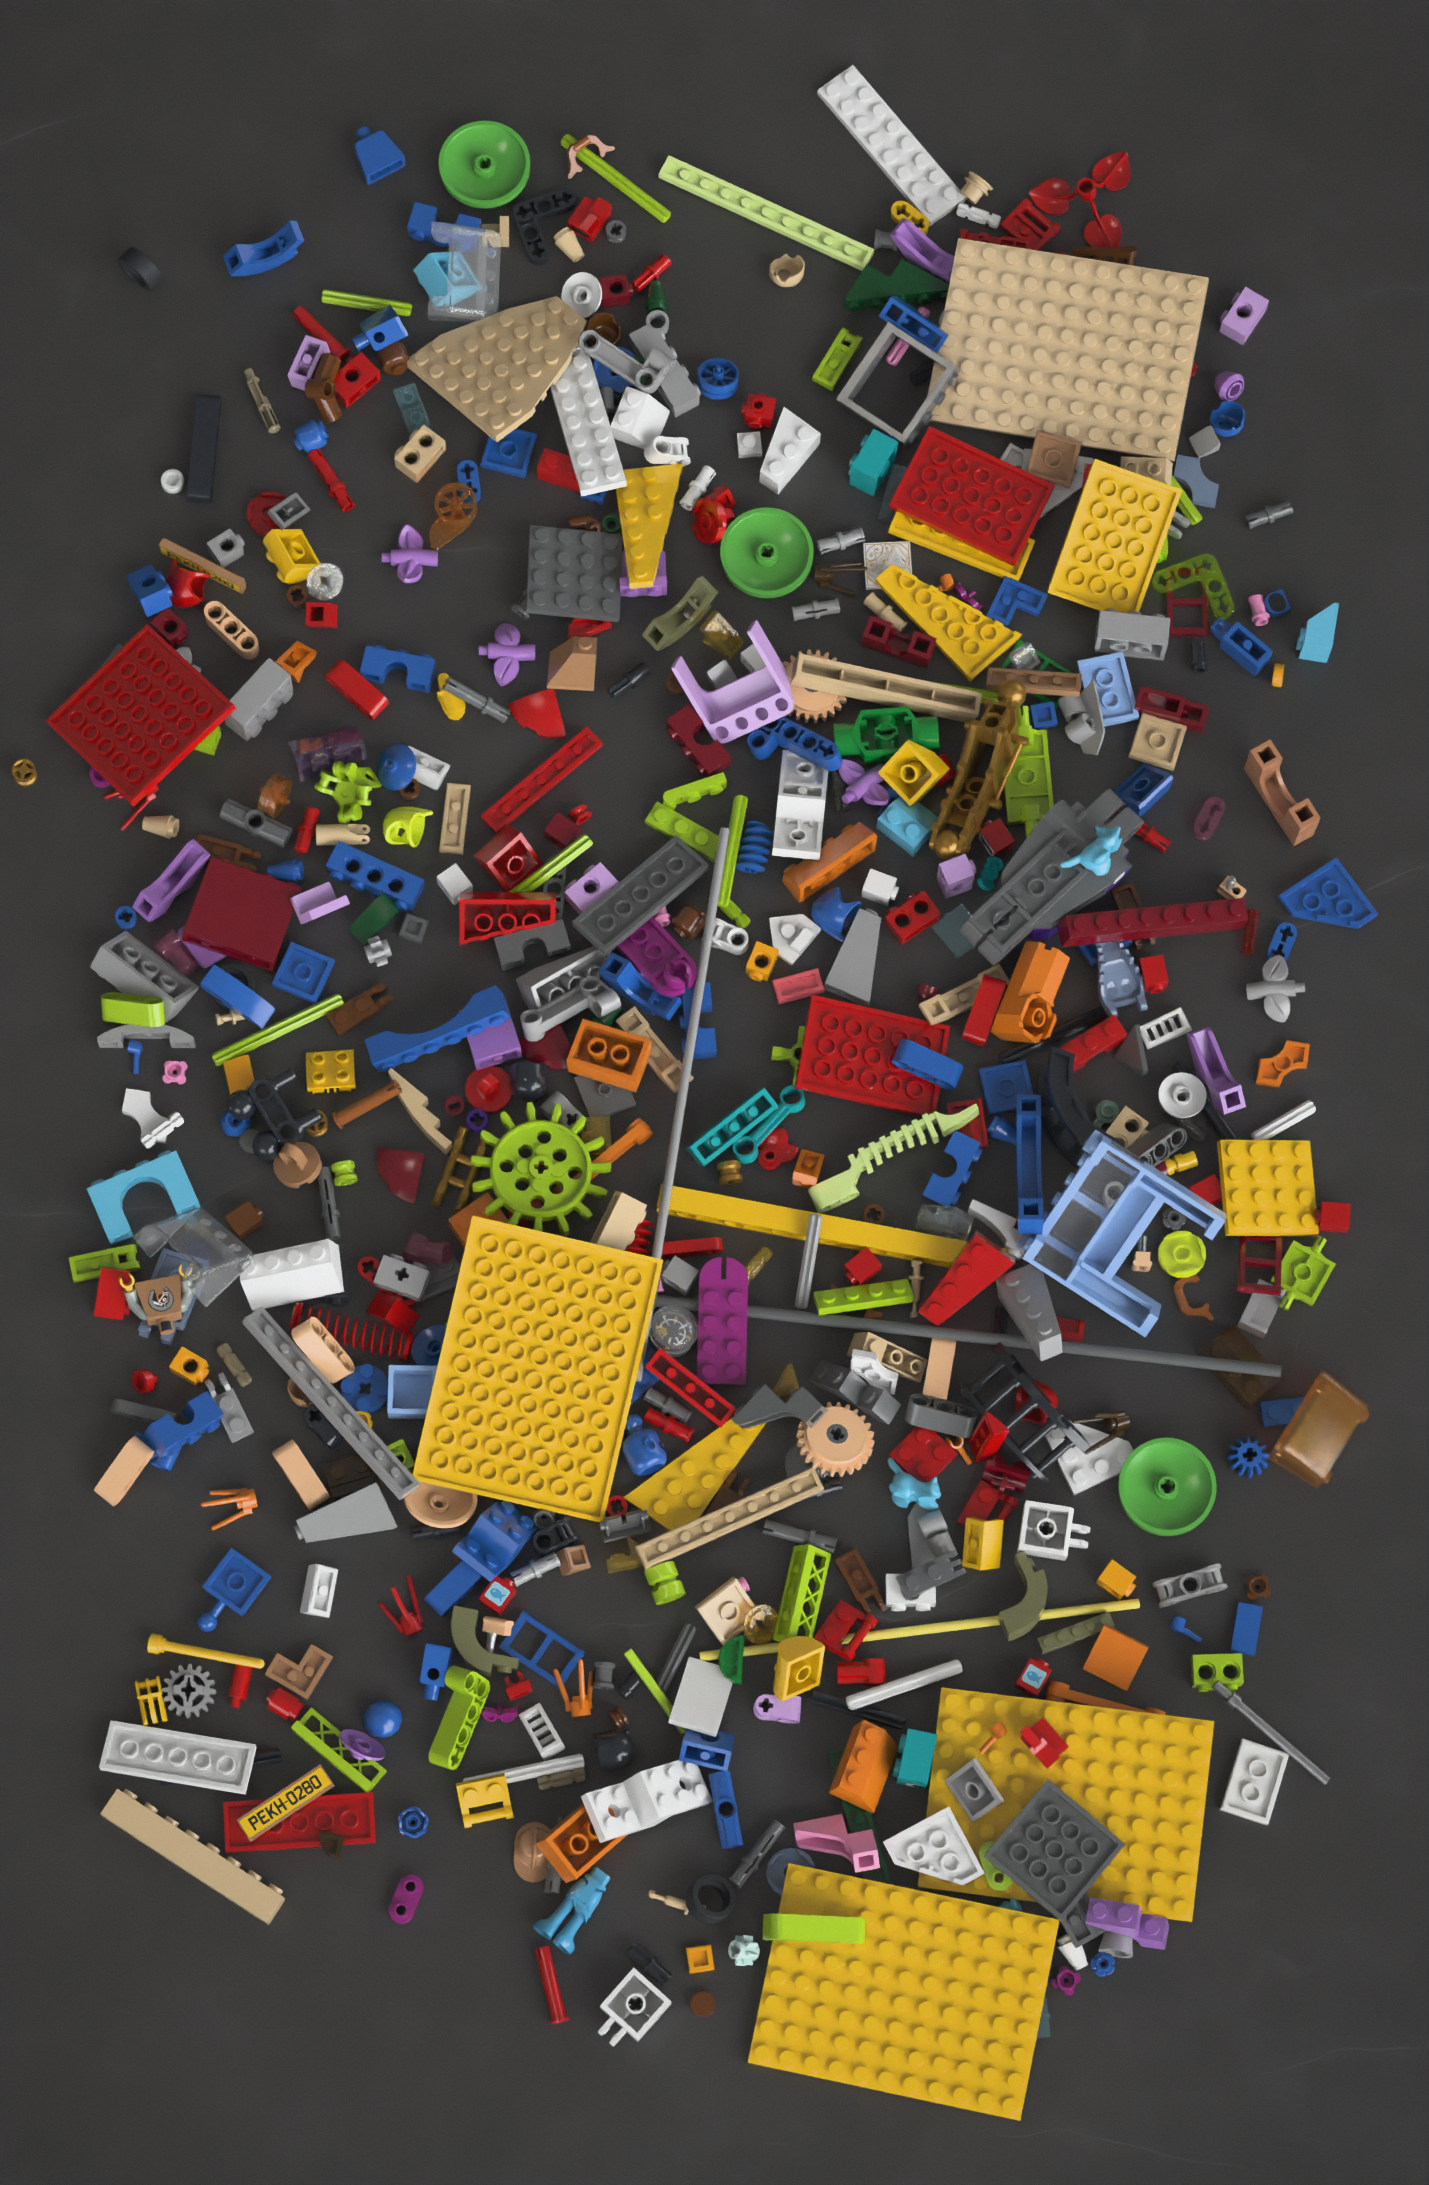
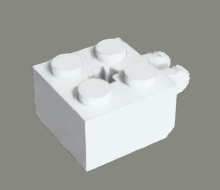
M1026 1500L1023 1506L1017 1553L1024 1551L1026 1555L1066 1561L1069 1547L1088 1548L1087 1541L1071 1539V1532L1087 1534L1090 1533V1527L1072 1523L1074 1508ZM1043 1526H1047L1048 1531L1052 1533L1044 1535L1040 1529L1042 1530Z
M633 1968L600 2005V2009L610 2018L599 2029L598 2033L601 2036L606 2034L613 2023L616 2022L621 2029L609 2042L613 2047L626 2033L638 2042L671 2005V2001ZM638 1999L641 2000L640 2007L642 2008L640 2010L635 2009L633 2011L630 2009L631 2004L629 2002L631 2000L635 2002Z

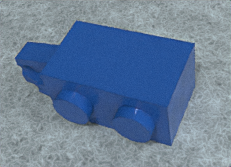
M1219 618L1211 626L1210 631L1220 641L1219 648L1254 677L1270 661L1273 651L1238 621L1231 625Z

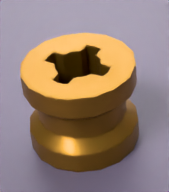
M24 758L17 760L13 764L12 774L18 785L28 787L35 783L37 771L32 761Z
M320 1110L317 1111L322 1120L305 1130L311 1137H321L328 1130L327 1117Z
M730 1160L717 1164V1170L721 1175L719 1178L720 1185H734L743 1181V1177L739 1173L741 1168L740 1161Z

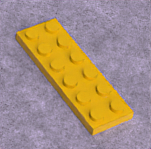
M897 511L888 530V533L1003 579L1007 576L1016 581L1020 580L1035 544V540L1029 538L1016 566L1013 567Z

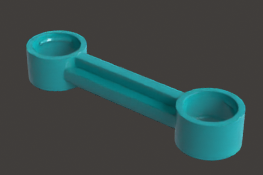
M795 1085L785 1087L780 1093L781 1102L778 1104L779 1107L769 1114L749 1136H742L733 1143V1152L737 1161L743 1164L755 1161L758 1157L757 1147L789 1113H797L804 1108L805 1097L801 1089L794 1088ZM796 1094L801 1096L800 1100L795 1104L785 1103V1099L789 1095ZM743 1145L754 1147L753 1151L747 1155L737 1153L738 1149Z

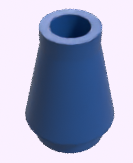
M292 859L275 865H268L267 873L276 880L298 882V880H302L304 877L302 861Z
M995 1115L989 1123L986 1132L992 1138L1016 1146V1128L1003 1116L998 1117Z

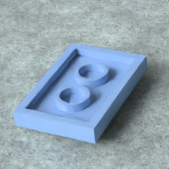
M1123 652L1077 661L1078 672L1082 674L1081 684L1083 690L1092 680L1095 681L1104 727L1139 720L1138 710L1134 709L1136 701Z

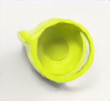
M417 807L392 809L387 813L383 821V834L386 841L393 845L408 844L411 847H417L424 832L425 817L433 815V811ZM399 828L405 830L401 837L398 836Z

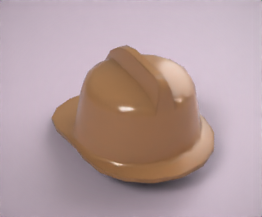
M527 1823L519 1829L515 1838L514 1868L519 1877L532 1883L545 1879L548 1872L546 1864L549 1861L535 1844L551 1831L550 1828L542 1823Z

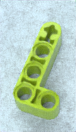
M453 1665L446 1672L445 1684L454 1692L429 1751L430 1763L450 1770H455L461 1763L490 1691V1683L486 1678L474 1671Z
M763 1914V1940L864 1944L865 1918Z

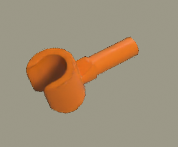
M945 574L939 578L941 585L937 587L939 591H950L954 588L951 574Z
M956 1436L957 1440L955 1443H952L946 1437L945 1441L960 1453L967 1465H970L972 1460L964 1450L963 1437Z
M998 1722L990 1728L994 1735L979 1749L980 1752L984 1754L994 1742L1006 1735L1007 1729L1003 1722Z

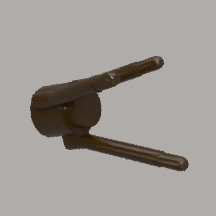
M863 561L816 563L814 580L815 582H820L821 588H829L855 596V592L831 584L829 581H834L835 572L866 571L867 567L862 566L864 565Z
M1126 1411L1095 1413L1094 1417L1072 1420L1073 1424L1104 1421L1107 1430L1114 1432L1092 1445L1084 1454L1087 1455L1113 1439L1124 1436V1430L1130 1427V1418Z

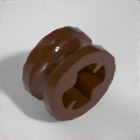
M294 585L287 591L289 604L296 608L303 607L306 604L308 594L303 586ZM297 591H299L303 599L301 601L298 599V602H295L292 594L294 592L297 594Z
M414 778L408 784L409 787L410 785L414 786L413 793L410 794V791H408V794L405 793V788L399 790L400 796L406 801H413L420 794L419 783Z
M870 1204L864 1209L862 1218L864 1222L880 1225L884 1220L885 1212L880 1205ZM870 1210L880 1214V1217H877L878 1221H873L872 1218L867 1217L870 1214Z
M618 1705L614 1711L609 1710L607 1712L618 1730L622 1729V1725L630 1724Z

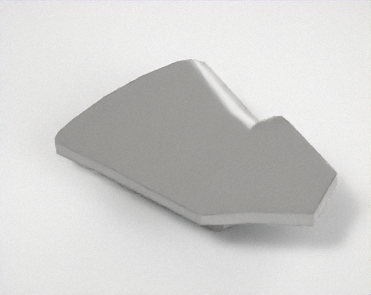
M1092 680L1080 693V697L1063 696L1059 699L1058 703L1065 720L1068 722V725L1065 726V731L1070 740L1080 744L1083 753L1098 755L1103 742L1105 727L1096 684Z
M916 1502L907 1517L912 1569L956 1550L939 1506L937 1510H927Z

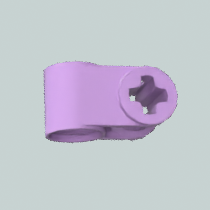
M763 1694L756 1699L753 1713L760 1720L790 1724L800 1723L802 1698L794 1696L782 1702L775 1695ZM763 1702L767 1703V1707H771L767 1712H763V1708L759 1707Z

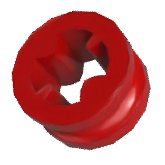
M581 804L574 808L568 814V817L574 819L573 823L576 825H581L592 816V813L586 810V804Z
M618 1495L610 1497L606 1508L607 1514L609 1516L620 1514L621 1518H623L628 1511L627 1501ZM616 1501H619L623 1510L622 1512L618 1510V1513H613V1507L610 1505L613 1502L616 1504Z

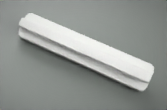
M1308 1100L1254 1131L1251 1135L1252 1140H1268L1313 1114L1316 1110L1313 1102Z

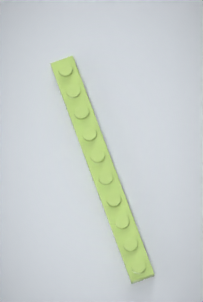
M668 155L659 172L658 178L861 271H863L866 264L868 265L874 254V249L672 156Z

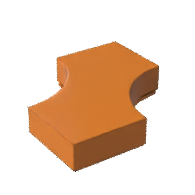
M1286 1040L1283 1050L1278 1055L1272 1058L1259 1059L1255 1084L1279 1088L1283 1077L1287 1073L1295 1069H1306L1310 1044Z

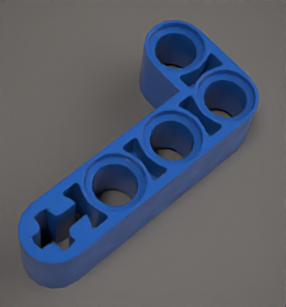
M781 717L753 730L747 738L750 750L758 760L769 758L779 745L827 771L838 770L843 763L842 756L834 742L785 717Z

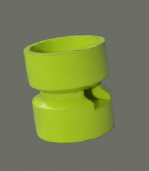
M674 1561L658 1564L644 1572L649 1586L654 1587L651 1592L656 1605L669 1603L686 1594L681 1580L676 1579L678 1571Z

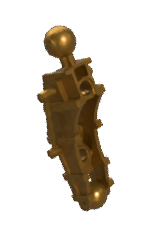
M1016 679L1005 680L998 686L996 695L999 702L985 700V713L980 721L972 719L971 721L967 720L964 724L967 733L960 760L957 764L953 787H947L946 794L949 796L947 799L942 800L939 818L931 826L932 836L929 848L935 850L936 854L943 859H952L963 855L965 852H969L970 844L974 836L979 834L980 825L989 808L1000 810L1002 807V801L999 800L1022 746L1026 747L1029 744L1028 737L1017 735L1019 727L1016 708L1025 701L1026 689ZM990 744L995 746L984 780L981 777H975L985 745ZM951 826L957 829H961L962 831L959 834L953 830L948 829Z

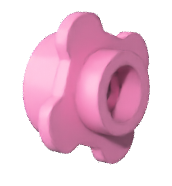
M168 1060L164 1063L165 1075H163L162 1079L166 1084L177 1082L179 1085H182L186 1082L185 1070H187L188 1066L184 1061Z

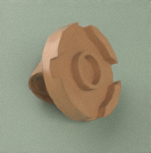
M297 1142L294 1145L285 1143L279 1155L275 1158L273 1166L274 1172L282 1184L291 1188H299V1185L306 1182L310 1184L317 1178L322 1168V1162L314 1146L306 1142Z

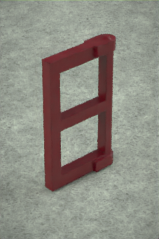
M1167 568V618H1170L1169 636H1209L1208 568ZM1173 577H1202V599L1173 598ZM1173 606H1202V628H1173Z
M1238 1236L1237 1291L1249 1294L1259 1293L1280 1296L1282 1236ZM1246 1240L1275 1243V1260L1245 1257ZM1245 1265L1274 1269V1286L1246 1283Z

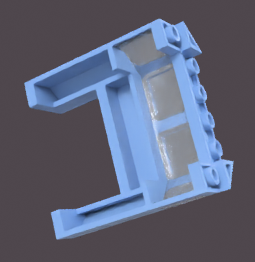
M1095 1129L1084 1142L1082 1148L1089 1154L1083 1153L1077 1162V1165L1080 1167L1076 1173L1071 1172L1064 1182L1066 1188L1064 1191L1056 1193L1050 1203L1053 1207L1049 1213L1043 1212L1042 1234H1023L1016 1247L1024 1251V1260L1140 1335L1146 1337L1159 1318L1161 1304L1116 1276L1115 1273L1164 1202L1204 1227V1235L1213 1240L1226 1221L1227 1214Z

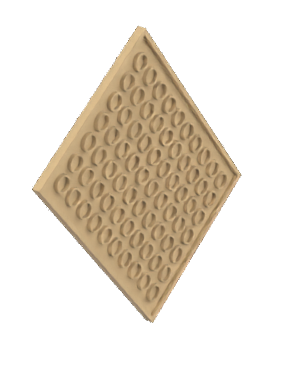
M958 238L941 329L949 336L937 354L957 366L959 376L955 380L956 383L952 387L949 386L946 390V397L940 406L936 405L932 411L933 416L930 421L1035 438L1036 432L1041 431L1082 442L1081 446L1152 458H1167L1170 461H1175L1209 278ZM934 362L928 395L946 370L936 362Z

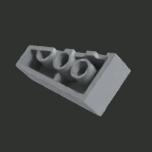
M1029 1264L999 1276L996 1279L998 1298L1039 1360L1043 1361L1063 1353L1061 1331L1043 1271Z

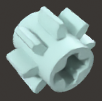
M735 1936V1940L730 1943L728 1952L730 1958L736 1959L735 1965H753V1961L758 1958L760 1949L758 1943L752 1942L753 1936Z

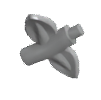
M1281 955L1270 958L1262 968L1264 981L1247 983L1246 991L1248 1000L1264 998V1010L1270 1018L1278 1022H1285L1291 1007L1288 997L1296 996V993L1305 992V983H1295V980H1286L1288 967Z

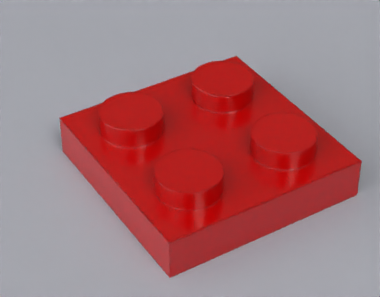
M918 1426L889 1454V1457L893 1458L895 1463L906 1473L926 1483L937 1477L958 1456V1453L934 1430Z

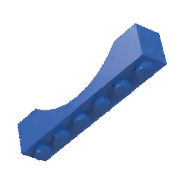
M495 985L473 994L468 1004L458 1015L434 1030L418 1034H397L384 1031L365 1039L372 1065L379 1072H388L399 1064L413 1062L417 1057L426 1053H434L440 1047L456 1044L462 1038L469 1035H478L486 1028L502 1025L511 1016L504 994Z
M1016 1095L1018 1234H1042L1044 1217L1041 1177V1095Z

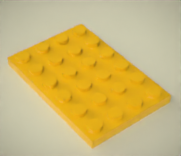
M1093 459L1047 593L1099 611L1115 609L1120 613L1139 612L1182 489Z

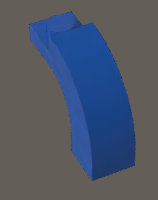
M289 221L275 235L262 242L235 244L223 255V259L230 276L259 274L276 268L298 254L296 248L304 242V238L297 221Z
M614 953L609 955L598 971L614 990L652 1016L658 1015L669 1021L682 1003L678 996L669 997L658 993L634 968L629 960Z

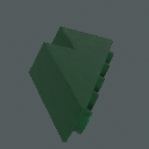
M901 259L891 277L866 264L845 298L844 309L851 312L859 311L862 308L881 309L887 304L890 297L894 295L906 303L927 304L935 300L946 302L949 284Z

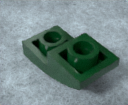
M382 893L348 929L365 946L368 944V939L375 937L383 927L387 926L400 909L385 893Z

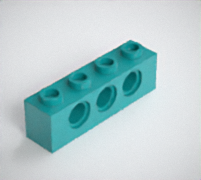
M759 1088L685 1148L699 1166H705L779 1106L765 1088Z

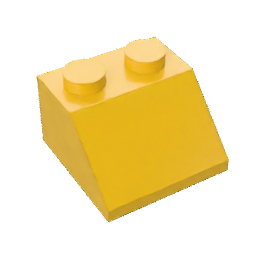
M908 740L881 768L878 774L909 806H912L921 801L950 768L935 752Z

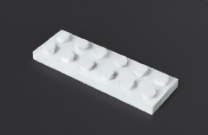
M111 1720L99 1768L102 1771L246 1795L257 1747L256 1744Z

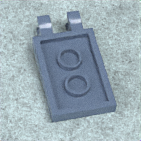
M163 1248L150 1280L180 1274L179 1265L181 1263L184 1272L191 1270L190 1262L194 1266L193 1273L190 1275L193 1278L194 1296L189 1308L182 1313L181 1320L173 1321L174 1333L161 1335V1343L171 1347L176 1329L184 1331L209 1268V1263ZM146 1320L141 1321L138 1332L139 1336L148 1339L152 1325H148Z

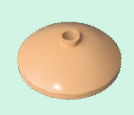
M418 1481L420 1483L418 1489L404 1497L407 1509L416 1519L426 1525L437 1528H452L467 1522L473 1516L478 1500L477 1494Z

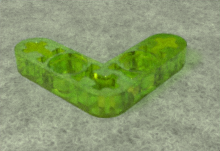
M1202 554L1159 570L1154 574L1152 586L1160 593L1169 592L1200 580L1214 615L1221 619H1227L1232 615L1234 603L1217 560L1213 555ZM1203 560H1206L1207 563H1212L1210 570H1206L1203 567L1198 569L1199 575H1195L1193 563H1195L1196 568L1203 564ZM1183 567L1188 568L1191 571V576L1188 579L1180 578L1178 575L1179 569ZM1170 572H1174V579L1177 583H1174V580L1171 579L1167 581L1165 587L1162 584H1157L1160 576L1163 579H1167L1172 575ZM1211 581H1218L1222 588L1218 592H1212L1209 590L1208 584ZM1225 594V596H1222L1223 604L1229 605L1227 613H1224L1222 610L1218 611L1220 606L1218 597Z

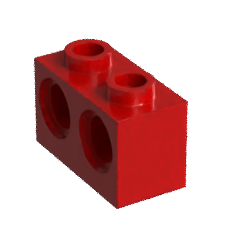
M925 891L919 894L917 892L911 894L905 900L906 903L900 907L896 905L886 913L887 916H885L884 924L901 946L940 919L941 912ZM917 906H923L926 908L927 911L923 914L917 913L914 908ZM898 919H904L907 921L908 924L904 927H900L895 923V921Z

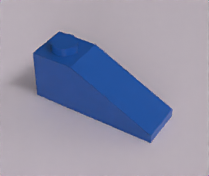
M896 295L890 297L879 314L880 318L893 324L935 353H938L949 336L918 310Z

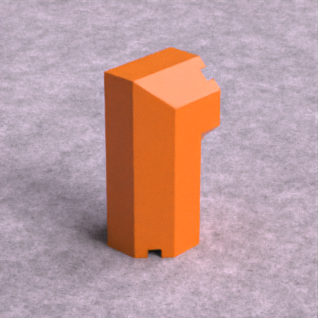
M1025 942L991 1029V1033L1003 1041L1038 1043L1040 1039H1047L1051 1036L1057 1021L1056 1013H1052L1051 1007H1054L1053 1001L1070 960L1059 949L1052 947L1050 951L1044 949L1046 945L1044 943Z

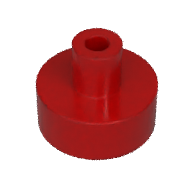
M146 1368L137 1370L132 1375L133 1387L139 1394L152 1392L155 1383L158 1381L157 1375L152 1374Z

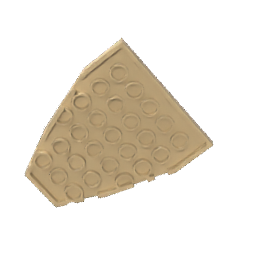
M555 296L509 308L443 333L410 356V359L407 361V367L494 441L498 442L533 416L538 402L545 399L547 396L546 391L551 385L556 384L572 360L571 355L574 349L578 348L580 344L579 337L587 330L588 323L581 315L559 297Z

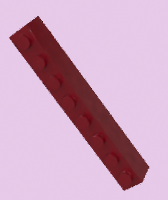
M1244 898L1065 915L1057 924L1061 947L1238 930L1248 921Z

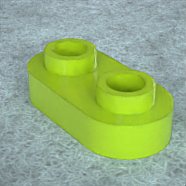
M987 1842L979 1850V1858L987 1882L992 1889L1005 1891L1011 1886L1012 1880L984 1857L995 1843ZM999 1873L1004 1876V1880L1001 1883L995 1881V1876Z

